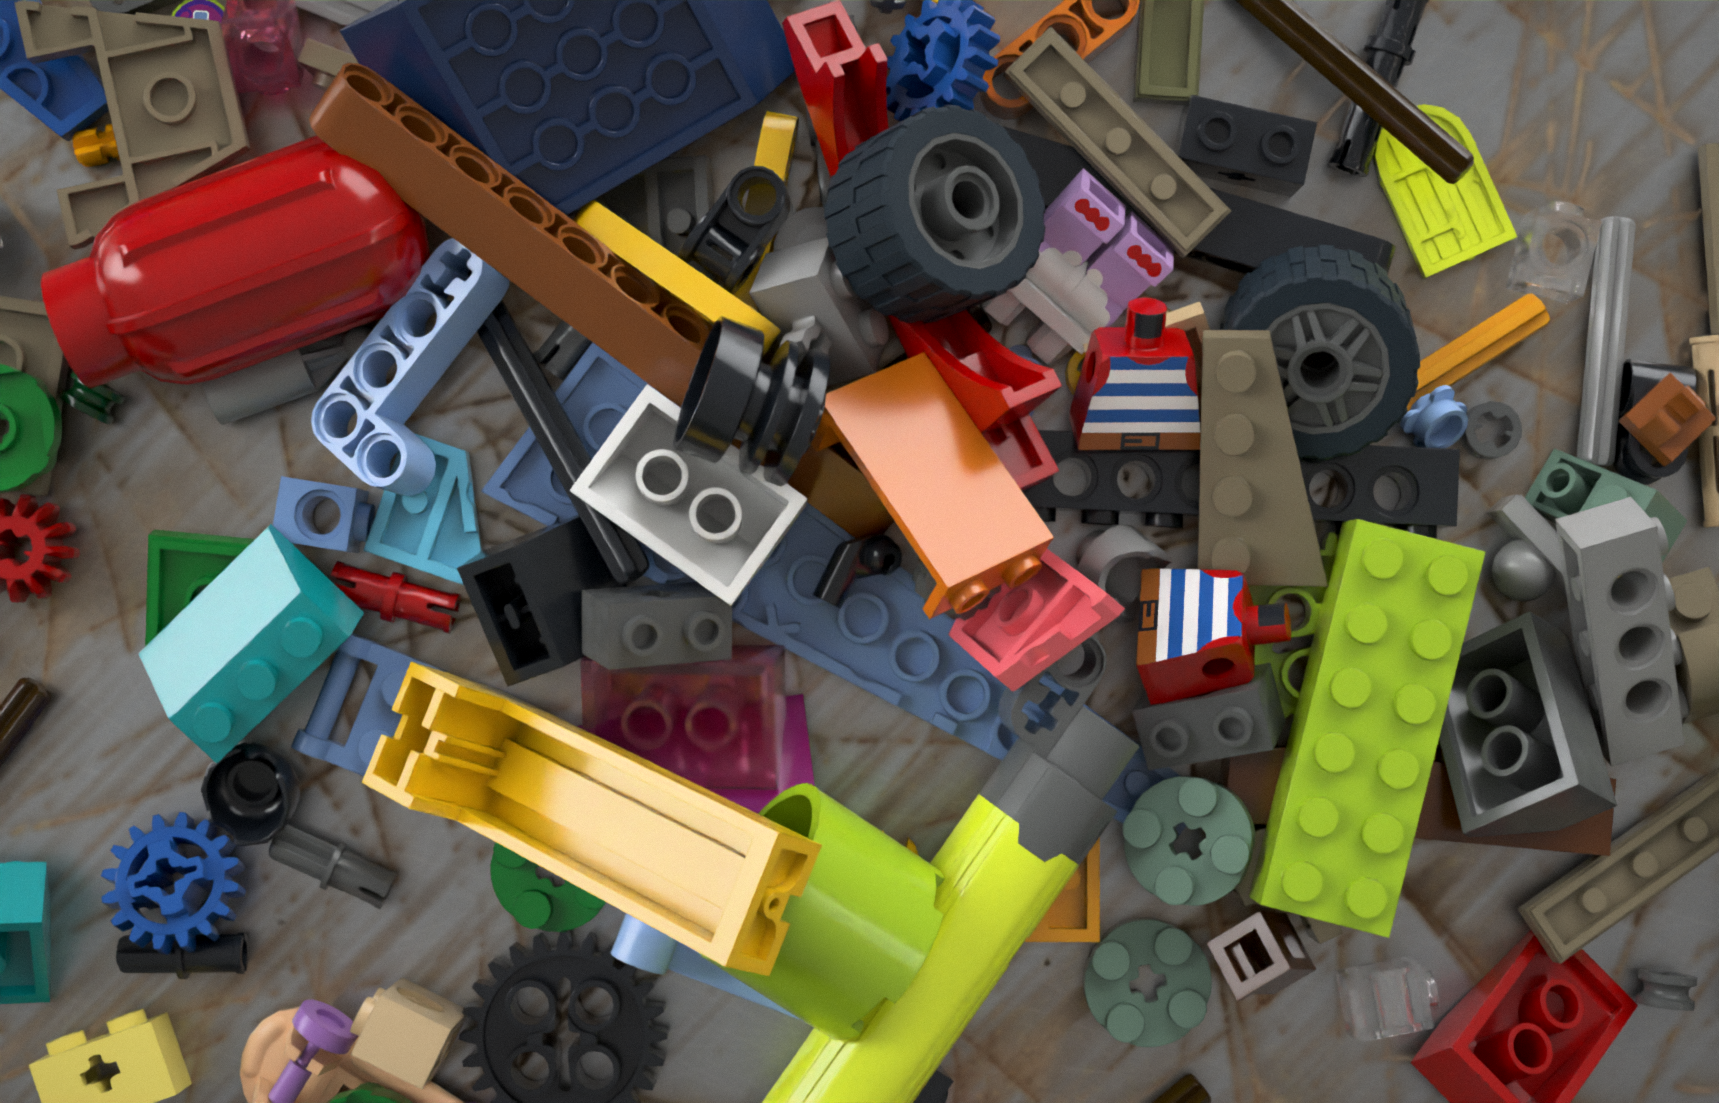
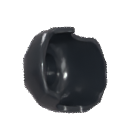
M254 742L237 744L218 763L212 761L206 768L201 787L205 807L208 811L209 823L225 829L233 836L234 844L243 847L266 844L291 822L300 799L299 778L292 765L275 750Z

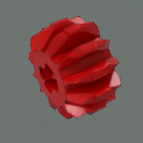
M21 494L15 505L9 499L0 498V594L7 590L10 601L15 603L26 602L30 592L38 599L51 597V580L59 583H68L72 578L69 570L61 565L62 559H77L81 554L78 548L64 546L63 543L64 539L72 536L76 531L74 523L61 522L56 524L60 507L50 502L39 507L34 495ZM18 537L30 538L32 551H24V554L29 556L28 560L16 559L14 546H22L17 541Z

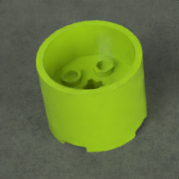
M801 783L780 793L758 813L822 845L802 896L790 895L781 919L790 923L770 976L728 968L701 953L699 954L834 1040H845L862 1032L864 1022L861 1019L884 997L895 1004L919 972L933 946L944 915L933 906L936 889L945 878L938 868L812 784Z

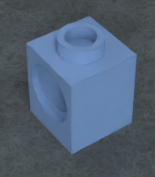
M281 476L273 526L294 544L359 553L361 541L367 542L375 519L374 504L367 503L369 491ZM331 498L339 506L341 517L338 526L332 532L322 534L313 523V512L321 501Z

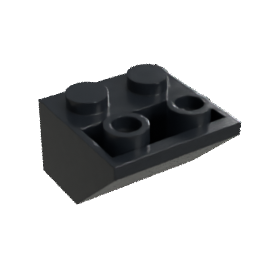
M579 515L483 550L457 568L507 687L562 668L585 657L582 654V590L627 587L626 584L621 585L615 581Z

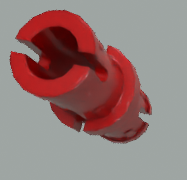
M337 561L330 576L336 577L337 580L356 584L355 588L335 585L359 608L379 612L381 620L392 623L397 618L443 630L444 633L448 634L453 630L456 618L431 609L433 606L459 612L461 594H452L408 582L407 575L393 572L388 577L346 565L345 562Z

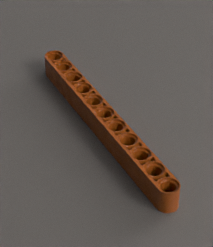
M358 63L344 64L309 117L310 126L315 134L338 153L347 155L377 170L405 203L681 408L696 362L713 326L641 271L613 253L604 243L381 75ZM734 438L731 444L740 450L741 440ZM841 441L817 452L810 445L807 452L802 455L796 470L787 482L789 486L808 498L807 503L855 538L874 533L883 535L895 522ZM766 455L760 464L763 467L765 464Z

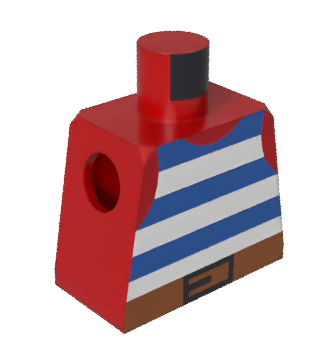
M1153 298L1133 299L1127 305L1125 327H1099L1091 333L1069 412V421L1078 450H1200L1201 432L1194 353L1184 330L1165 328L1167 306L1162 301Z
M1149 568L1142 569L1136 666L1151 705L1163 704L1248 684L1254 678L1255 645L1291 641V621L1287 603L1254 606L1245 575L1237 570Z

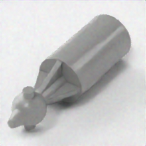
M361 325L350 329L343 341L320 340L220 378L202 382L206 398L216 419L221 425H225L319 391L351 359L373 328Z

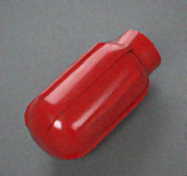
M314 136L133 203L114 214L98 232L89 257L43 273L41 290L49 322L58 344L74 373L89 389L138 371H142L161 382L189 385L220 378L382 318L390 307L402 299L421 273L422 266L430 257V246L424 216L405 203L377 170L347 155L338 153L321 138Z

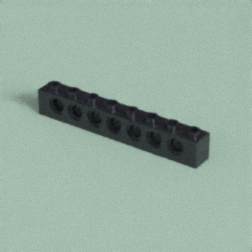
M1038 430L1056 465L1062 461H1074L1084 468L1087 475L1085 489L1076 496H1068L1061 493L1054 484L1053 476L1022 491L1043 522H1056V511L1081 512V523L1096 525H1119L1120 514L1145 515L1144 526L1161 528H1183V516L1199 517V502L1193 501L1185 495L1182 490L1181 479L1187 468L1191 466L1200 467V450H1078L1073 431ZM1368 445L1362 448V452L1351 456L1333 457V460L1299 459L1313 520L1315 523H1335L1336 535H1340L1344 521L1354 519L1384 526H1398L1399 530L1437 539V528L1457 526L1460 449ZM1125 464L1140 465L1149 475V489L1140 499L1125 496L1118 487L1117 476L1119 470ZM1318 472L1329 474L1338 485V497L1329 508L1315 503L1310 495V482ZM1382 475L1395 479L1401 489L1400 502L1391 511L1382 508L1374 498V485Z

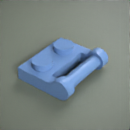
M352 632L350 637L337 648L306 728H298L291 747L308 756L325 760L364 776L381 734L390 737L394 736L402 714L396 713L391 709L410 662L447 672V670ZM363 659L378 666L347 742L344 745L329 739V736L359 662Z

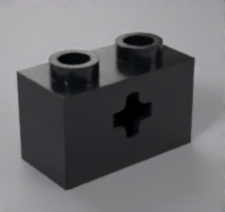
M1191 95L1182 109L1173 152L1198 177L1292 197L1304 185L1317 122Z

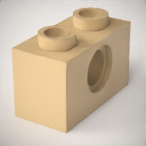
M401 977L386 990L379 987L373 998L368 996L363 1002L350 1029L351 1033L359 1036L350 1055L423 1089L443 1067L467 1016L462 1013V1006Z

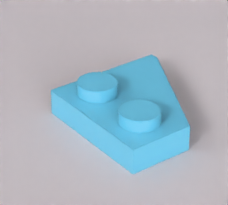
M415 434L434 454L436 462L435 476L424 491L413 496L399 495L384 490L363 551L464 585L457 568L482 552L469 452ZM400 450L397 452L390 472L391 475L397 471L400 465Z

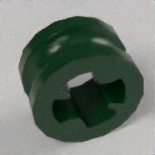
M73 371L70 375L74 380L73 386L68 390L62 389L58 397L81 412L110 425L113 420V416L110 414L111 407L115 404H122L126 397L106 384L89 389Z

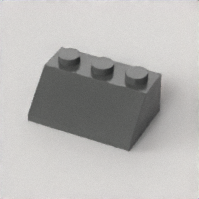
M1529 611L1464 642L1439 737L1463 834L1468 837L1557 831L1616 807L1617 802L1568 635Z

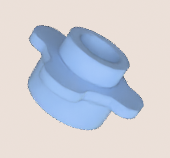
M1439 386L1431 393L1420 397L1412 405L1410 411L1402 418L1401 428L1405 433H1413L1415 435L1413 443L1417 447L1446 449L1457 442L1464 434L1468 425L1467 407L1462 402L1454 401L1455 391L1450 386Z

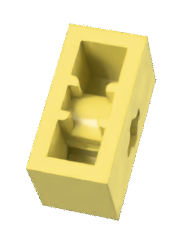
M144 1008L107 1021L109 1033L90 1040L86 1039L83 1030L46 1043L49 1054L29 1064L41 1103H155L177 1095L192 1084L168 1013L166 1012L147 1019ZM117 1062L120 1070L118 1074H101L100 1063Z

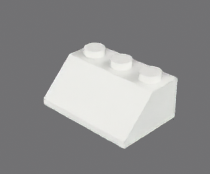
M647 384L572 486L570 492L732 606L807 505L808 498L787 483L780 487L766 482L763 476L764 467L761 465L750 476L741 473L738 466L740 450L732 444L717 463H712L674 449L675 428L681 408Z

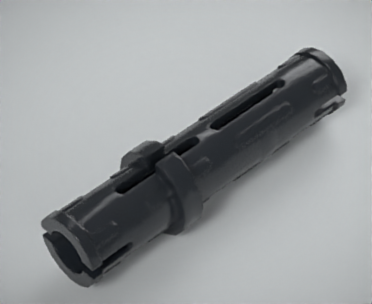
M1387 0L1375 35L1367 37L1363 48L1368 54L1365 63L1395 88H1397L1404 66H1409L1413 62L1416 51L1411 46L1429 0ZM1352 100L1328 165L1350 175L1355 170V175L1366 177L1383 127Z

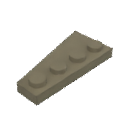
M1203 330L1197 569L1237 570L1245 575L1248 585L1328 587L1270 330Z

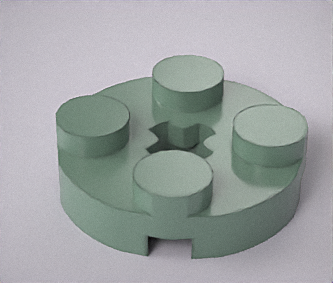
M1179 776L1153 785L1138 798L1131 813L1127 815L1123 823L1124 851L1133 875L1148 892L1157 896L1168 905L1199 906L1214 902L1228 895L1243 881L1252 860L1256 832L1247 807L1231 789L1207 778ZM1183 822L1190 830L1201 827L1205 832L1206 838L1199 843L1202 855L1196 859H1193L1188 852L1178 854L1174 848L1173 842L1179 838L1176 828Z
M1155 917L1131 918L1110 927L1100 937V942L1093 947L1091 955L1085 963L1082 976L1084 996L1096 1021L1114 1039L1138 1047L1163 1046L1184 1037L1192 1028L1198 1026L1204 1020L1212 989L1210 967L1201 947L1181 928ZM1142 965H1150V969L1154 974L1164 975V984L1156 988V996L1150 999H1145L1141 991L1131 992L1129 981L1139 978L1138 967Z

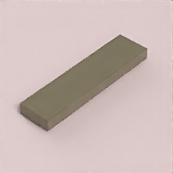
M1051 26L1004 72L1003 76L1182 259L1231 212L1218 196Z
M1719 768L1709 773L1611 842L1610 856H1591L1517 908L1552 962L1562 963L1719 852Z

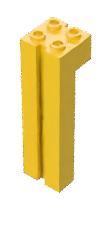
M410 662L391 709L396 713L402 714L394 736L390 737L381 734L362 780L363 784L409 809L458 821L725 967L770 976L790 923L781 919L790 895L802 896L822 847L821 844L501 689Z

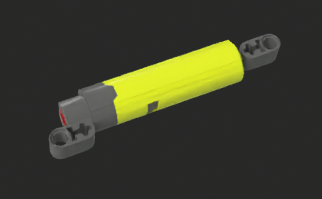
M1091 636L1081 643L1084 649V661L1076 672L1063 675L1059 670L1057 660L1013 692L1008 687L1004 690L999 701V715L1004 726L1018 738L930 862V864L942 872L945 878L936 889L933 906L944 915L933 946L909 987L895 1004L884 997L861 1019L864 1022L862 1032L852 1038L834 1040L814 1028L762 1103H913L1007 970L1010 961L1026 938H1029L1117 813L1114 808L1102 801V799L1140 746L1083 706L1102 679L1107 668L1106 652L1096 637ZM1043 675L1065 688L1061 695L1051 691V688L1039 682ZM1028 700L1039 704V708L1045 712L1043 719L1039 723L1028 719V716L1022 712V708Z

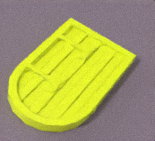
M1422 104L1417 105V107L1470 151L1474 157V163L1468 173L1455 184H1449L1387 130L1382 128L1373 153L1377 178L1423 279L1463 261H1471L1477 255L1513 240L1518 236L1479 153L1476 142L1459 117L1443 107Z

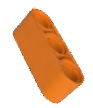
M1064 0L994 56L998 60V65L991 70L985 71L983 79L988 83L989 88L987 92H980L981 101L985 109L994 117L1009 120L1016 119L1033 108L1023 96L1011 100L1002 98L993 88L992 81L996 76L1004 73L1050 26L1057 33L1069 37L1075 45V52L1088 64L1126 33L1137 13L1140 0H1120L1124 7V15L1114 20H1107L1097 15L1092 7V0Z

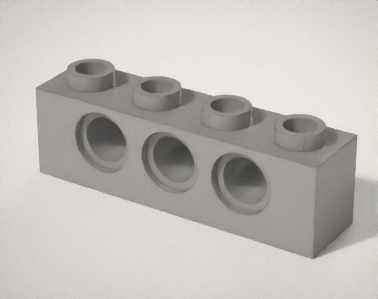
M1631 497L1555 519L1576 664L1604 758L1610 766H1614L1685 745L1682 718L1688 716L1689 708L1685 693L1676 678L1675 665L1682 663V652L1679 641L1674 631L1670 628L1668 611L1675 609V596L1667 576L1663 573L1661 556L1668 554L1669 550L1663 525L1657 517L1650 518Z

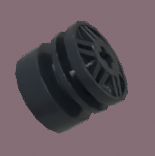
M721 315L708 334L690 378L675 428L674 449L712 463H717L726 453L734 438L741 440L738 465L740 472L750 476L756 472L766 455L764 479L766 482L781 487L788 482L796 470L802 455L809 449L817 432L826 402L825 390L830 371V358L826 353L811 349L805 354L796 370L799 347L796 342L786 340L778 348L769 364L762 363L764 348L763 331Z

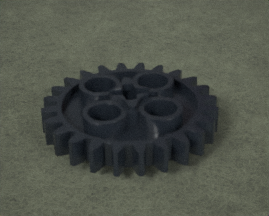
M562 930L560 932L556 947H551L543 932H539L533 938V953L531 954L520 943L515 942L509 947L512 966L496 957L488 964L492 975L497 980L495 983L485 979H478L474 982L472 988L484 999V1002L467 1003L463 1007V1014L478 1021L477 1026L464 1029L459 1034V1040L477 1044V1050L469 1054L462 1061L463 1067H482L484 1071L472 1086L474 1092L493 1087L497 1094L491 1103H641L633 1087L653 1090L657 1080L644 1067L664 1065L666 1055L652 1048L651 1044L663 1041L669 1036L668 1028L653 1025L651 1020L665 1011V1002H647L645 998L655 986V978L636 982L632 976L637 967L627 963L621 966L615 961L616 958L611 955L614 943L603 954L595 951L596 934L594 932H590L586 936L580 947L573 946L570 930ZM564 977L569 979L571 984L568 1028L571 1032L580 1033V1036L575 1038L568 1050L571 1088L568 1091H563L559 1086L562 1041L558 1036H550V1032L555 1030L562 1018L559 980ZM595 986L606 990L612 997V1013L604 1017H594L585 1012L580 1000L581 992L584 989ZM534 987L544 992L549 1003L548 1013L537 1018L524 1014L518 1006V991L522 988ZM529 1051L543 1056L549 1067L548 1077L544 1080L532 1081L522 1076L518 1070V1056ZM592 1051L602 1052L609 1057L613 1064V1076L602 1081L590 1079L581 1068V1056Z

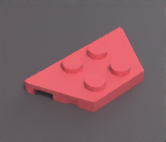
M1046 549L1039 560L1042 568L1035 576L1015 588H1009L1006 583L1002 584L1001 592L996 593L990 599L987 608L983 610L978 609L975 615L967 620L957 618L948 634L1013 692L1119 617L1125 609L1107 592L1048 549Z

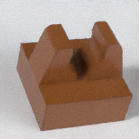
M1670 372L1618 421L1665 467L1677 458L1717 418L1705 407L1707 403L1689 385L1684 386Z

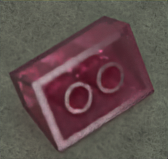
M732 645V659L612 670H608L587 656L583 657L580 661L582 725L584 730L706 789L777 790L779 786L786 711L785 645Z

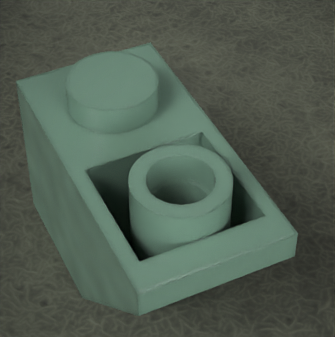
M1555 448L1525 496V499L1541 516L1555 524V519L1631 497L1650 518L1657 517L1660 520L1668 540V553L1688 521L1658 490ZM1667 554L1661 556V558H1662V563H1663L1664 559L1666 558Z

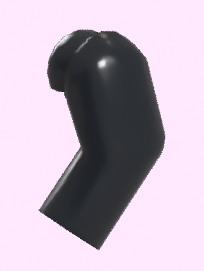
M875 533L841 542L836 547L812 595L841 609L856 579L880 574L886 576L897 571L902 562L900 547L889 536Z

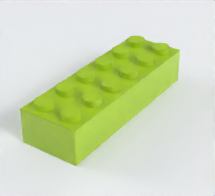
M1360 519L1344 521L1342 523L1327 583L1328 587H1326L1249 893V897L1258 904L1375 935L1390 937L1485 551Z

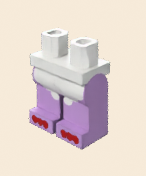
M1084 168L1045 210L1044 225L1046 229L1044 242L1041 243L1038 251L1039 257L1034 267L1030 268L1026 273V278L1018 286L1007 290V293L982 303V307L1000 324L1006 326L1025 307L1038 316L1041 321L1027 334L1026 343L1031 351L1047 365L1057 361L1072 348L1082 355L1085 352L1083 344L1089 343L1091 333L1095 329L1110 327L1127 308L1129 301L1138 298L1150 285L1156 287L1173 271L1174 249L1132 211L1125 217L1126 205Z

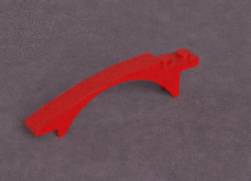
M840 0L787 16L782 22L797 79L830 177L836 174L840 161L846 154L854 151L855 146L889 128L886 102L888 59L879 43L865 48ZM967 310L940 321L926 324L923 321L915 323L902 322L898 318L888 315L908 358L925 352L1021 491L1044 482L1059 472L1055 461L1030 416V413L1062 387L1053 368L1035 364L1000 344L974 320Z

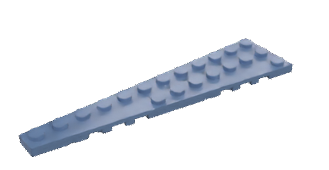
M593 342L555 392L591 459H593L641 391L648 384ZM529 427L481 492L550 526L576 516L578 513ZM807 503L769 559L732 604V621L945 732L1003 760L1018 738L1004 726L999 715V701L1007 686L993 676L948 635L956 619L953 620L945 613L931 619L928 618L922 609L925 605V599L915 592V582L912 580L913 575L900 566L891 575L884 576L880 574L856 579L841 609L812 595L836 547L841 542L854 539L855 537ZM638 540L650 563V568L643 576L659 584L696 582ZM1045 675L1039 681L1058 695H1061L1065 690L1060 685L1047 679ZM1028 700L1024 704L1022 712L1028 716V719L1039 723L1043 719L1045 712L1039 708V704ZM1085 704L1083 705V706L1086 707L1088 710H1090L1091 712H1093L1094 714H1096L1097 716H1099L1101 719H1103L1104 721H1106L1107 723H1109L1111 726H1113L1114 728H1116L1114 725H1112V724H1111L1110 722H1108L1106 719H1104L1103 717H1101L1099 714H1097L1095 711H1093V710H1092L1091 708H1089L1087 705H1085ZM1140 746L1102 801L1117 811L1113 818L1124 823L1136 801L1145 791L1163 780L1181 775L1170 767L1148 770L1143 749ZM1184 822L1176 828L1178 836L1186 827Z

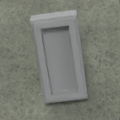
M1516 494L1500 498L1486 512L1513 540L1499 550L1493 561L1492 575L1499 591L1512 600L1526 602L1536 600L1544 595L1554 583L1566 596L1557 532L1522 495Z

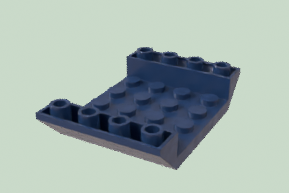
M391 0L339 30L359 64L381 75L565 215L577 210L759 104L795 71L785 33L767 0H401L399 2L398 0Z

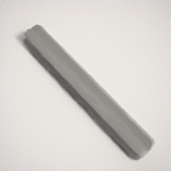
M1618 216L1604 217L1597 224L1577 458L1599 467L1612 465L1615 461L1636 229L1634 220Z

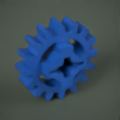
M924 0L921 16L916 18L908 13L905 17L906 26L900 35H893L890 39L892 45L896 47L894 55L887 57V69L890 70V74L886 78V93L889 94L886 102L887 110L895 114L894 119L901 122L915 113L933 106L941 108L945 105H957L965 110L974 109L972 99L978 91L987 92L989 88L988 83L983 79L985 71L991 70L998 65V60L990 56L989 51L1000 42V36L990 30L996 20L993 16L983 11L984 7L972 0H938V4L931 0Z
M179 812L174 826H170L169 822L160 814L153 815V831L146 834L133 825L129 828L130 836L134 842L131 847L127 849L123 846L113 845L110 850L121 862L118 868L102 870L101 877L115 884V890L101 897L102 903L111 909H121L110 922L122 932L132 929L129 940L143 948L152 940L153 949L161 954L168 955L173 947L174 940H176L182 949L188 953L194 952L196 949V935L203 933L213 941L219 938L218 930L214 925L219 917L228 921H235L237 915L227 904L230 898L244 897L246 894V889L232 881L233 876L239 875L246 870L245 864L237 857H227L232 853L236 845L226 835L215 838L218 828L210 824L207 819H204L195 828L194 819L185 812ZM181 844H191L202 848L209 858L202 859L200 856L187 859L186 852L181 849ZM179 872L184 878L175 882V893L170 895L164 891V888L173 885V874ZM210 893V895H209L207 901H206L205 904L200 908V906H201L202 903L204 902L205 898H206L207 895ZM146 907L152 910L160 907L161 915L166 918L167 924L148 920L142 914L140 908Z

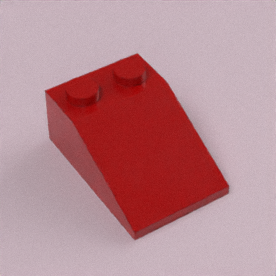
M1530 929L1441 1020L1410 1063L1450 1103H1571L1638 1005L1583 949H1580L1562 963L1552 962Z

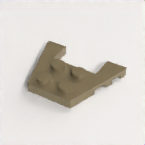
M26 0L14 2L26 57L32 64L96 51L123 174L113 178L57 189L68 244L74 250L85 248L92 244L98 232L109 219L133 203L208 176L251 151L224 29L219 21L138 12L135 15L98 11L92 7L73 5L72 8L56 7Z

